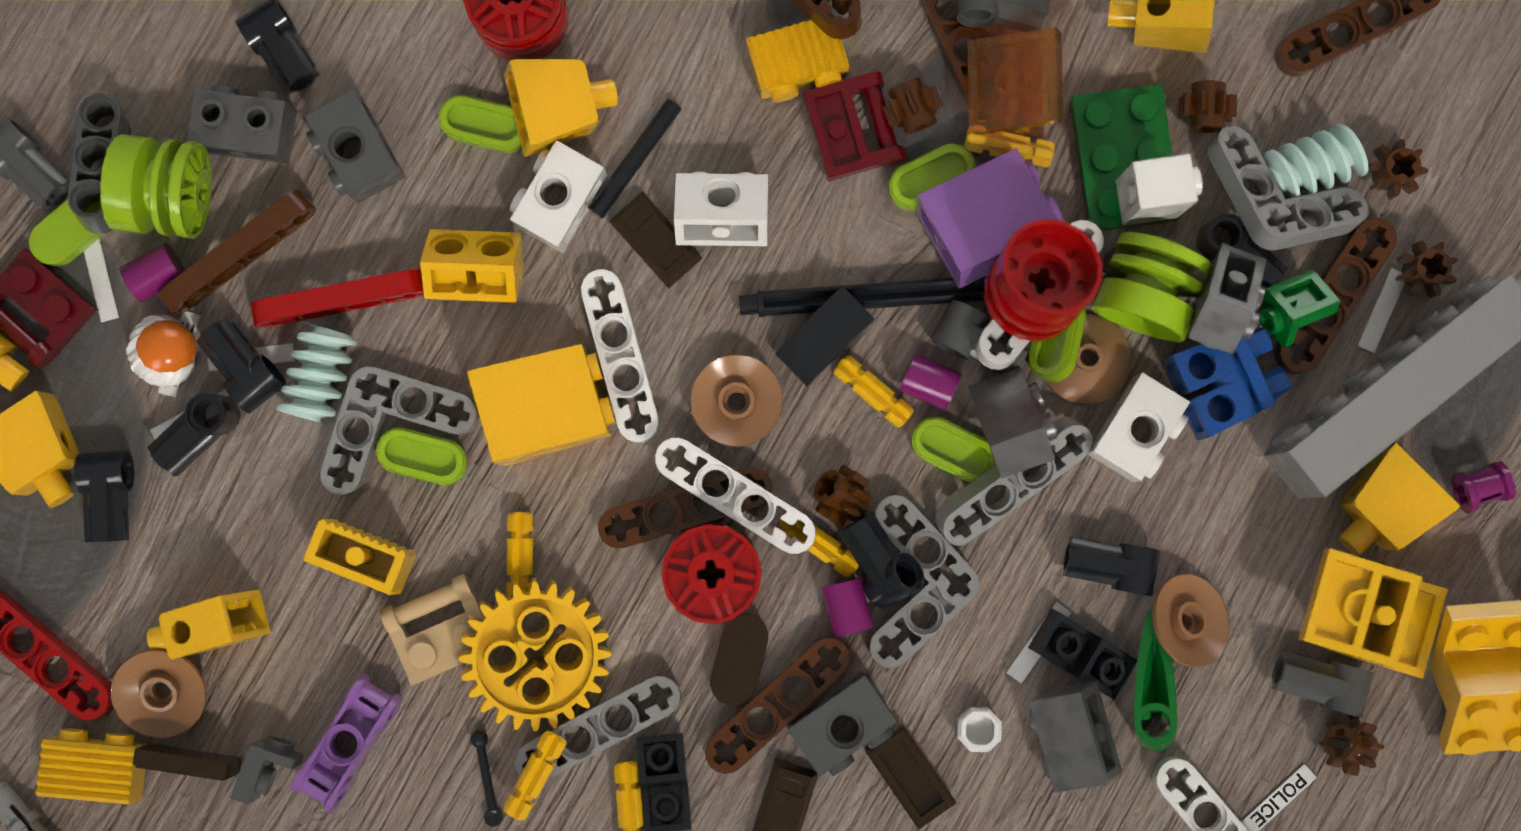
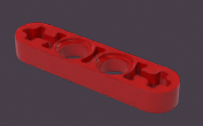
M421 269L398 271L254 301L250 303L254 327L281 326L423 297Z
M0 590V618L11 619L14 616V619L5 625L0 621V652L75 717L90 721L109 714L114 708L111 699L112 684L12 597ZM21 626L30 629L34 637L31 649L25 653L18 651L12 641L15 630ZM54 656L64 658L68 664V674L61 682H55L47 673V664ZM83 675V679L78 681L80 676ZM75 683L85 691L97 689L100 693L97 695L96 700L101 705L87 708L85 706L88 700L87 695L80 689L70 690L69 693L66 689Z

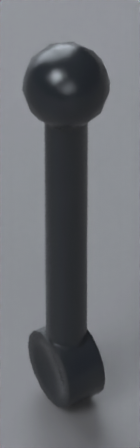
M477 730L472 733L470 742L477 749L488 807L484 820L487 825L495 827L502 822L504 814L496 805L485 747L488 743V735L482 730Z

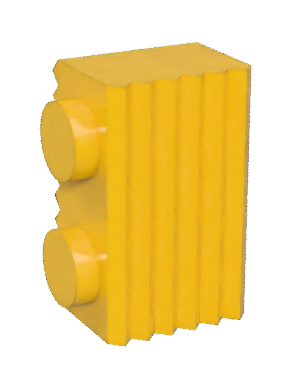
M812 20L785 26L782 29L768 31L746 39L747 53L762 100L772 97L774 103L784 102L799 95L798 89L814 84L818 88L842 81V76L848 75L850 65L842 39H835L826 35Z
M323 519L317 523L305 553L304 561L388 595L401 594L417 555L414 549L407 550L406 546L390 543L389 539H381L380 536L365 533L363 529L348 526L347 523L339 522L338 519Z
M62 728L59 729V735L42 740L40 744L42 748L40 751L41 758L38 763L40 768L37 772L38 779L36 781V796L128 805L142 800L146 769L136 768V765H133L135 749L148 745V743L134 742V734L111 732L106 733L105 740L88 738L89 730Z

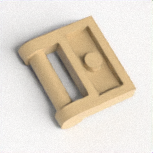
M466 573L453 577L451 584L396 607L394 604H391L379 610L382 623L392 639L411 686L464 664L458 660V653L470 650L471 647L462 643L460 636L462 633H475V630L468 624L467 618L468 616H475L482 619L484 616L474 587ZM458 600L461 601L465 613L409 636L404 625L405 623Z

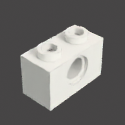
M556 140L551 150L545 148L538 156L533 167V172L536 173V176L529 188L522 187L514 197L510 206V211L513 213L510 220L520 230L563 254L587 214L588 207L594 201L608 178V174L603 166ZM556 185L567 188V197L561 204L552 206L545 203V193L549 188Z
M1190 154L1133 162L1115 181L1122 226L1178 218L1198 202L1197 195L1202 193L1201 173L1198 167H1192Z
M700 171L676 173L674 203L676 245L767 246L768 174H753L750 172L708 174Z
M1143 372L1133 376L1094 439L1088 455L1131 482L1142 481L1144 476L1149 479L1152 478L1164 460L1165 455L1161 454L1160 450L1168 437L1173 440L1176 439L1189 419V416L1184 414V411L1190 401ZM1136 418L1146 420L1151 426V437L1146 443L1138 442L1131 433V426Z

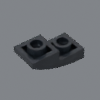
M841 286L785 342L775 355L808 387L875 318Z
M1052 608L1028 647L1085 683L1097 681L1099 691L1115 700L1138 661Z
M683 733L637 737L644 831H692Z

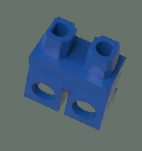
M1256 328L1250 340L1241 338L1233 355L1200 344L1161 360L1169 381L1178 395L1188 394L1206 385L1209 389L1208 392L1188 400L1190 403L1184 411L1189 416L1188 422L1197 441L1209 438L1262 410L1276 405L1275 399L1292 388L1291 382L1281 366L1262 374L1255 357L1273 350L1272 341L1266 328Z

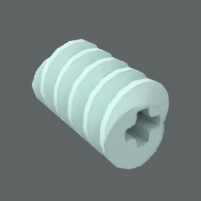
M1336 124L1331 126L1329 131L1315 132L1311 138L1308 136L1302 137L1295 144L1287 143L1281 145L1278 151L1273 149L1262 154L1281 192H1285L1288 199L1300 196V186H1302L1307 195L1317 193L1316 180L1325 189L1333 188L1335 184L1334 173L1342 183L1349 182L1352 177L1351 167L1358 176H1365L1369 171L1368 160L1361 142L1356 134L1344 124Z
M305 323L313 331L298 333L296 338L308 348L307 350H294L291 354L294 359L302 364V367L288 368L286 374L294 379L297 385L282 386L281 392L292 399V402L277 404L275 409L283 413L323 423L320 421L321 418L334 417L337 413L336 410L326 404V400L341 399L342 396L338 390L331 386V383L346 381L347 376L338 370L336 366L337 364H349L352 362V358L341 351V349L346 346H356L358 341L347 334Z

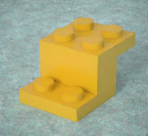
M1324 548L1298 640L1328 648V651L1423 679L1448 589L1423 582V576L1331 548Z
M1521 600L1446 606L1430 663V670L1447 710L1438 739L1443 754L1476 755L1482 752L1504 750L1520 752Z

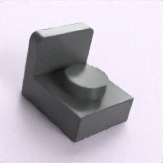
M268 736L267 740L261 739L250 744L230 798L248 805L259 799L261 794L266 796L273 785L277 769L271 767L272 764L275 763L292 769L301 764L304 754L293 750L294 743L275 736Z

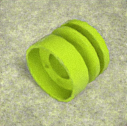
M126 134L116 136L107 149L100 182L101 206L104 219L109 228L121 232L147 234L155 227L157 233L163 236L172 237L176 234L181 238L195 239L199 236L207 221L212 195V168L206 147L200 142L187 141L182 144L174 139H168L160 146L158 141L152 137Z
M1122 232L1115 244L1117 250L1122 254H1113L1108 263L1112 269L1123 275L1125 279L1104 278L1099 286L1091 309L1102 318L1136 333L1169 342L1181 343L1185 341L1195 311L1193 307L1178 297L1201 296L1205 288L1198 280L1209 278L1213 267L1212 264L1202 255L1175 241L1148 234Z

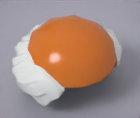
M155 314L145 317L135 326L130 335L126 354L128 355L127 359L130 361L132 372H135L139 378L144 379L146 383L159 387L176 386L186 381L195 368L196 339L191 331L177 319L169 315Z

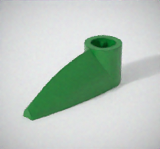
M1147 612L1136 670L1134 731L1136 739L1141 746L1147 750L1157 752L1170 747L1176 739L1177 702L1172 658L1163 649L1156 636L1152 612ZM1152 717L1162 718L1161 724H1168L1169 730H1162L1160 738L1150 737V730L1143 731L1142 725L1150 724Z

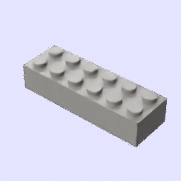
M1511 274L1496 280H1492L1490 276H1487L1475 285L1470 282L1459 289L1448 299L1452 304L1451 306L1445 308L1440 313H1437V311L1430 313L1413 327L1417 334L1403 342L1399 339L1379 353L1377 357L1381 360V363L1376 364L1369 370L1362 368L1342 383L1346 391L1332 399L1329 396L1322 399L1306 412L1310 420L1296 428L1293 425L1289 426L1270 441L1275 448L1264 457L1298 499L1328 496L1521 341V286Z

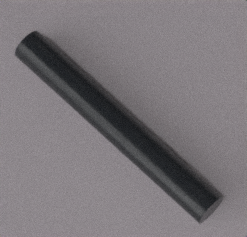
M667 98L588 207L591 212L601 219L605 217L682 110L679 105Z

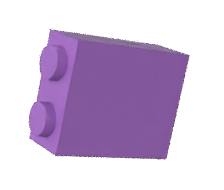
M1017 148L917 195L916 213L959 289L987 276L1011 236L1027 223L1042 219L1063 221L1056 202L1051 197L1046 199L1039 188L1040 177L1035 166L1030 160L1024 161Z

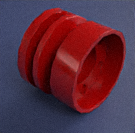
M463 0L468 18L481 40L493 54L508 61L546 57L560 45L568 29L569 9L566 0H522L519 4L514 1H510L507 4L506 0Z
M1042 219L1027 223L1011 236L985 279L984 300L990 316L1002 330L1018 339L1039 342L1057 337L1072 325L1081 311L1092 301L1102 282V261L1097 247L1081 229L1066 221Z
M706 524L687 530L673 541L663 560L661 578L666 597L679 613L695 622L718 624L736 618L749 608L760 588L762 568L758 553L746 536L727 526ZM708 560H715L716 568L725 570V577L717 580V587H709L708 580L700 579L699 570L707 568Z

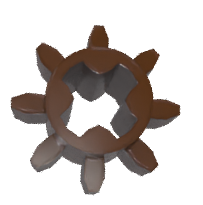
M916 78L903 82L888 92L891 100L888 101L889 105L883 107L890 128L898 126V128L903 127L905 135H911L937 123L934 113L943 106L936 86H923L921 79Z
M1215 80L1193 82L1191 84V92H1184L1183 97H1179V119H1190V131L1219 133L1222 128H1225V122H1231L1232 117H1237V95H1227L1225 82Z
M1400 139L1393 144L1391 151L1383 144L1373 150L1378 161L1368 164V172L1372 173L1374 181L1370 186L1371 190L1378 187L1386 190L1388 199L1392 200L1399 196L1401 188L1409 195L1419 189L1414 179L1428 173V169L1421 166L1419 156L1423 152L1422 149L1413 151L1405 148L1404 139ZM1395 163L1401 168L1397 176L1391 171Z
M1421 240L1412 244L1414 256L1404 253L1397 257L1396 260L1403 266L1402 274L1398 275L1395 279L1396 281H1405L1410 287L1409 296H1415L1425 289L1429 298L1441 295L1439 283L1450 285L1456 282L1457 279L1450 273L1452 265L1458 259L1449 258L1443 251V242L1427 250L1426 244ZM1425 261L1428 265L1425 267L1421 263ZM1426 271L1432 274V276L1427 278L1425 276Z
M841 465L839 471L829 470L818 479L814 489L815 498L820 501L815 508L816 512L840 526H844L846 519L850 521L858 520L867 512L870 505L871 497L869 492L865 490L870 483L869 479L845 465Z
M1348 714L1344 715L1343 725L1332 722L1326 724L1328 731L1324 736V740L1319 742V745L1323 746L1329 755L1326 760L1328 766L1342 767L1345 774L1358 776L1360 765L1373 769L1377 767L1374 760L1377 758L1379 750L1384 749V745L1378 743L1377 738L1373 735L1377 729L1376 725L1367 722L1361 723L1359 717Z

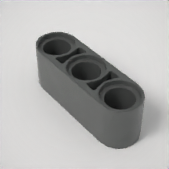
M104 93L92 94L86 97L79 106L68 190V205L82 226L95 234L108 233L113 229H110L106 223L102 208L95 213H86V209L91 203L101 201L100 182L102 168L93 170L91 167L95 161L105 158L107 149L116 136L120 134L131 135L130 123L117 100ZM107 116L114 117L108 125L96 126L100 119Z

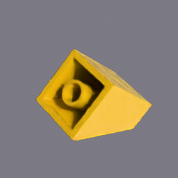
M582 344L467 371L493 463L510 466L612 436L609 425L616 423L609 397H600L596 381L603 379L601 366L596 352L588 354L587 349Z

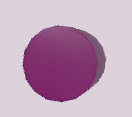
M163 243L119 267L124 283L139 302H143L158 294L164 286L185 271L179 257L167 243Z
M915 353L899 391L946 411L962 373Z
M861 577L821 587L833 637L844 636L874 627Z

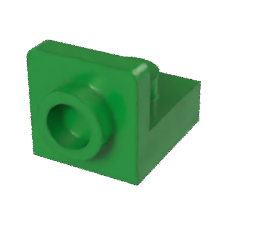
M1312 269L1266 288L1259 313L1260 323L1262 327L1266 328L1267 333L1273 335L1279 344L1285 348L1293 345L1298 328L1337 313L1341 300L1315 270Z

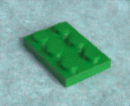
M1158 84L1071 96L1069 102L1086 221L1096 224L1101 231L1179 221L1182 218L1181 215L1174 219L1122 226L1115 182L1133 162L1173 156L1163 85Z

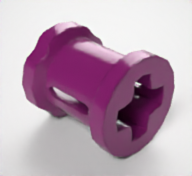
M1502 461L1490 463L1488 469L1469 475L1460 472L1454 474L1451 478V487L1455 500L1463 512L1467 514L1477 511L1479 505L1498 499L1501 501L1512 500L1516 495V487L1511 472Z

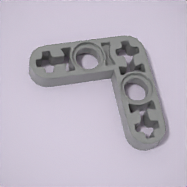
M1236 126L1222 128L1208 145L1207 153L1217 175L1250 237L1261 248L1279 250L1345 235L1354 231L1369 214V207L1364 197L1356 190L1348 187L1285 199L1254 140L1242 128ZM1243 180L1253 182L1259 188L1261 196L1250 193L1244 187ZM1338 208L1339 212L1333 216L1332 212ZM1300 211L1310 213L1315 218L1317 227L1306 223L1302 219ZM1285 222V225L1279 230L1277 226Z
M366 366L359 368L349 380L320 472L322 485L333 494L346 496L355 494L362 488L366 481L387 414L450 434L465 435L473 431L480 421L476 402L464 394L377 367ZM373 375H377L376 383L378 385L394 390V381H400V384L393 393L392 408L386 407L391 398L379 394H372L370 400H366L367 392L360 389L362 382H370ZM413 388L422 389L427 397L425 408L417 414L408 413L403 406L405 393ZM437 394L444 395L439 404L457 408L459 402H464L463 410L470 413L468 421H459L457 427H453V419L437 412L436 421H430L429 419L437 406ZM356 418H362L369 426V435L360 444L351 443L345 434L348 423ZM340 446L349 451L363 452L361 460L354 457L350 459L348 471L354 474L353 481L344 482L341 488L338 487L339 479L332 476L333 470L335 468H343L348 456L338 454Z
M899 495L888 496L881 500L876 506L874 516L900 553H909L915 557L913 552L914 544L921 537L928 536L936 540L940 551L936 560L931 563L925 564L918 561L923 569L927 583L877 628L870 637L869 651L872 658L879 665L886 668H895L904 664L975 598L980 586L979 578L972 567L910 500ZM888 504L894 508L900 505L906 508L907 511L904 513L903 519L911 528L917 520L924 527L913 533L905 546L900 543L898 537L906 533L897 524L888 527L883 522L888 516L884 510ZM948 554L955 560L954 563L947 566L956 576H961L965 573L969 578L965 583L969 591L964 596L958 592L952 595L948 594L946 589L949 588L950 582L943 573L940 572L936 580L929 574L930 571L937 569L944 563ZM920 602H928L936 609V621L929 628H917L911 621V611ZM902 617L906 627L919 636V639L911 644L909 637L906 636L897 646L901 652L898 657L894 659L893 656L888 654L882 658L878 654L882 648L878 640L883 635L892 639L902 630L894 626V624Z

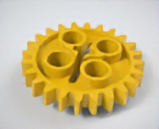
M532 578L529 584V591L522 592L519 584L513 581L511 596L506 597L497 588L494 590L497 601L494 606L481 600L479 606L484 614L483 618L468 616L467 618L468 624L475 630V633H462L460 636V641L470 646L471 649L458 653V660L460 662L472 664V666L460 672L462 681L476 680L468 689L469 697L473 698L484 695L479 705L480 711L484 713L495 706L497 708L495 720L499 724L508 714L512 715L515 730L520 728L524 719H530L531 726L535 732L538 731L542 718H547L553 729L557 728V714L563 712L570 720L575 718L572 706L576 703L588 709L590 704L585 693L587 691L601 693L602 691L594 677L608 676L609 673L607 667L598 663V660L611 656L609 648L598 646V643L609 637L606 629H592L602 619L599 613L595 612L584 615L590 605L588 599L585 597L573 604L575 591L572 587L569 586L560 596L557 595V584L554 580L549 582L545 591H540L536 578ZM531 612H541L547 616L546 625L538 632H528L522 627L524 617ZM559 624L565 625L562 633H559L545 644ZM571 643L580 648L578 657L571 663H560L555 659L557 650L564 644ZM503 645L513 649L514 657L506 665H495L488 659L492 649L497 646ZM543 646L542 653L544 659L538 662L534 658L531 659L519 672L512 684H504V680L514 674L527 662L528 659L525 652L527 648L531 647L537 651ZM534 677L544 679L547 682V688L541 695L531 697L523 693L522 688L527 680Z

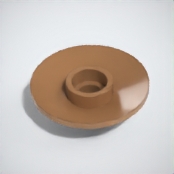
M1086 314L1074 370L1064 380L1054 383L1046 382V384L1057 396L1074 404L1093 405L1111 398L1124 386L1131 370V350L1125 335L1114 323L1101 316ZM1083 350H1091L1095 353L1096 362L1093 366H1086L1082 363L1080 356Z
M745 355L723 356L709 363L697 376L690 398L691 411L701 431L713 441L731 447L751 445L766 437L779 420L783 401L781 387L774 373L761 361ZM741 394L745 397L746 404L743 409L736 411L729 407L728 400L731 395Z
M1181 574L1166 580L1158 589L1152 607L1153 626L1161 646L1172 659L1184 666L1202 667L1213 663L1222 655L1229 638V618L1221 596L1208 581L1193 574Z
M163 649L145 650L128 658L117 670L111 685L112 704L119 718L135 732L148 737L169 738L186 732L198 721L206 704V685L196 666L185 657L171 660L167 655V651ZM162 682L171 689V692H161L157 688L156 683Z

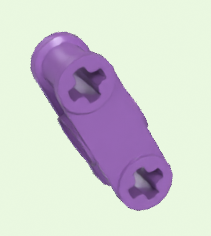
M365 673L361 674L347 693L341 709L313 754L297 773L290 789L295 793L303 791L324 804V811L329 814L333 813L348 792L354 776L370 753L378 737L397 713L404 698L399 694L394 696L388 694L372 684L370 676ZM344 730L351 732L357 739V749L352 756L343 754L337 745L338 737Z

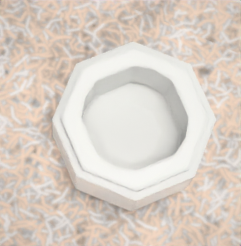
M969 707L957 718L956 737L970 752H989L1001 741L1002 722L988 707Z

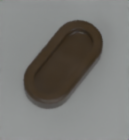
M738 615L727 622L722 633L710 678V687L715 698L729 706H737L747 702L756 689L768 644V630L764 622L755 615Z

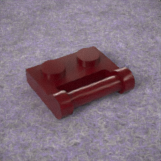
M880 71L863 74L803 92V99L828 182L875 168L895 165L907 159L903 145H898L893 127L890 128L883 110L886 103L881 88L885 84ZM864 94L880 150L868 152L852 98L854 95Z
M25 248L0 275V330L28 354L27 360L38 370L49 365L98 310L47 264L38 261L31 251ZM9 296L51 332L45 340L40 341L1 307Z

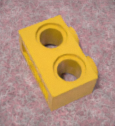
M429 229L420 260L424 299L517 303L524 271L521 233Z

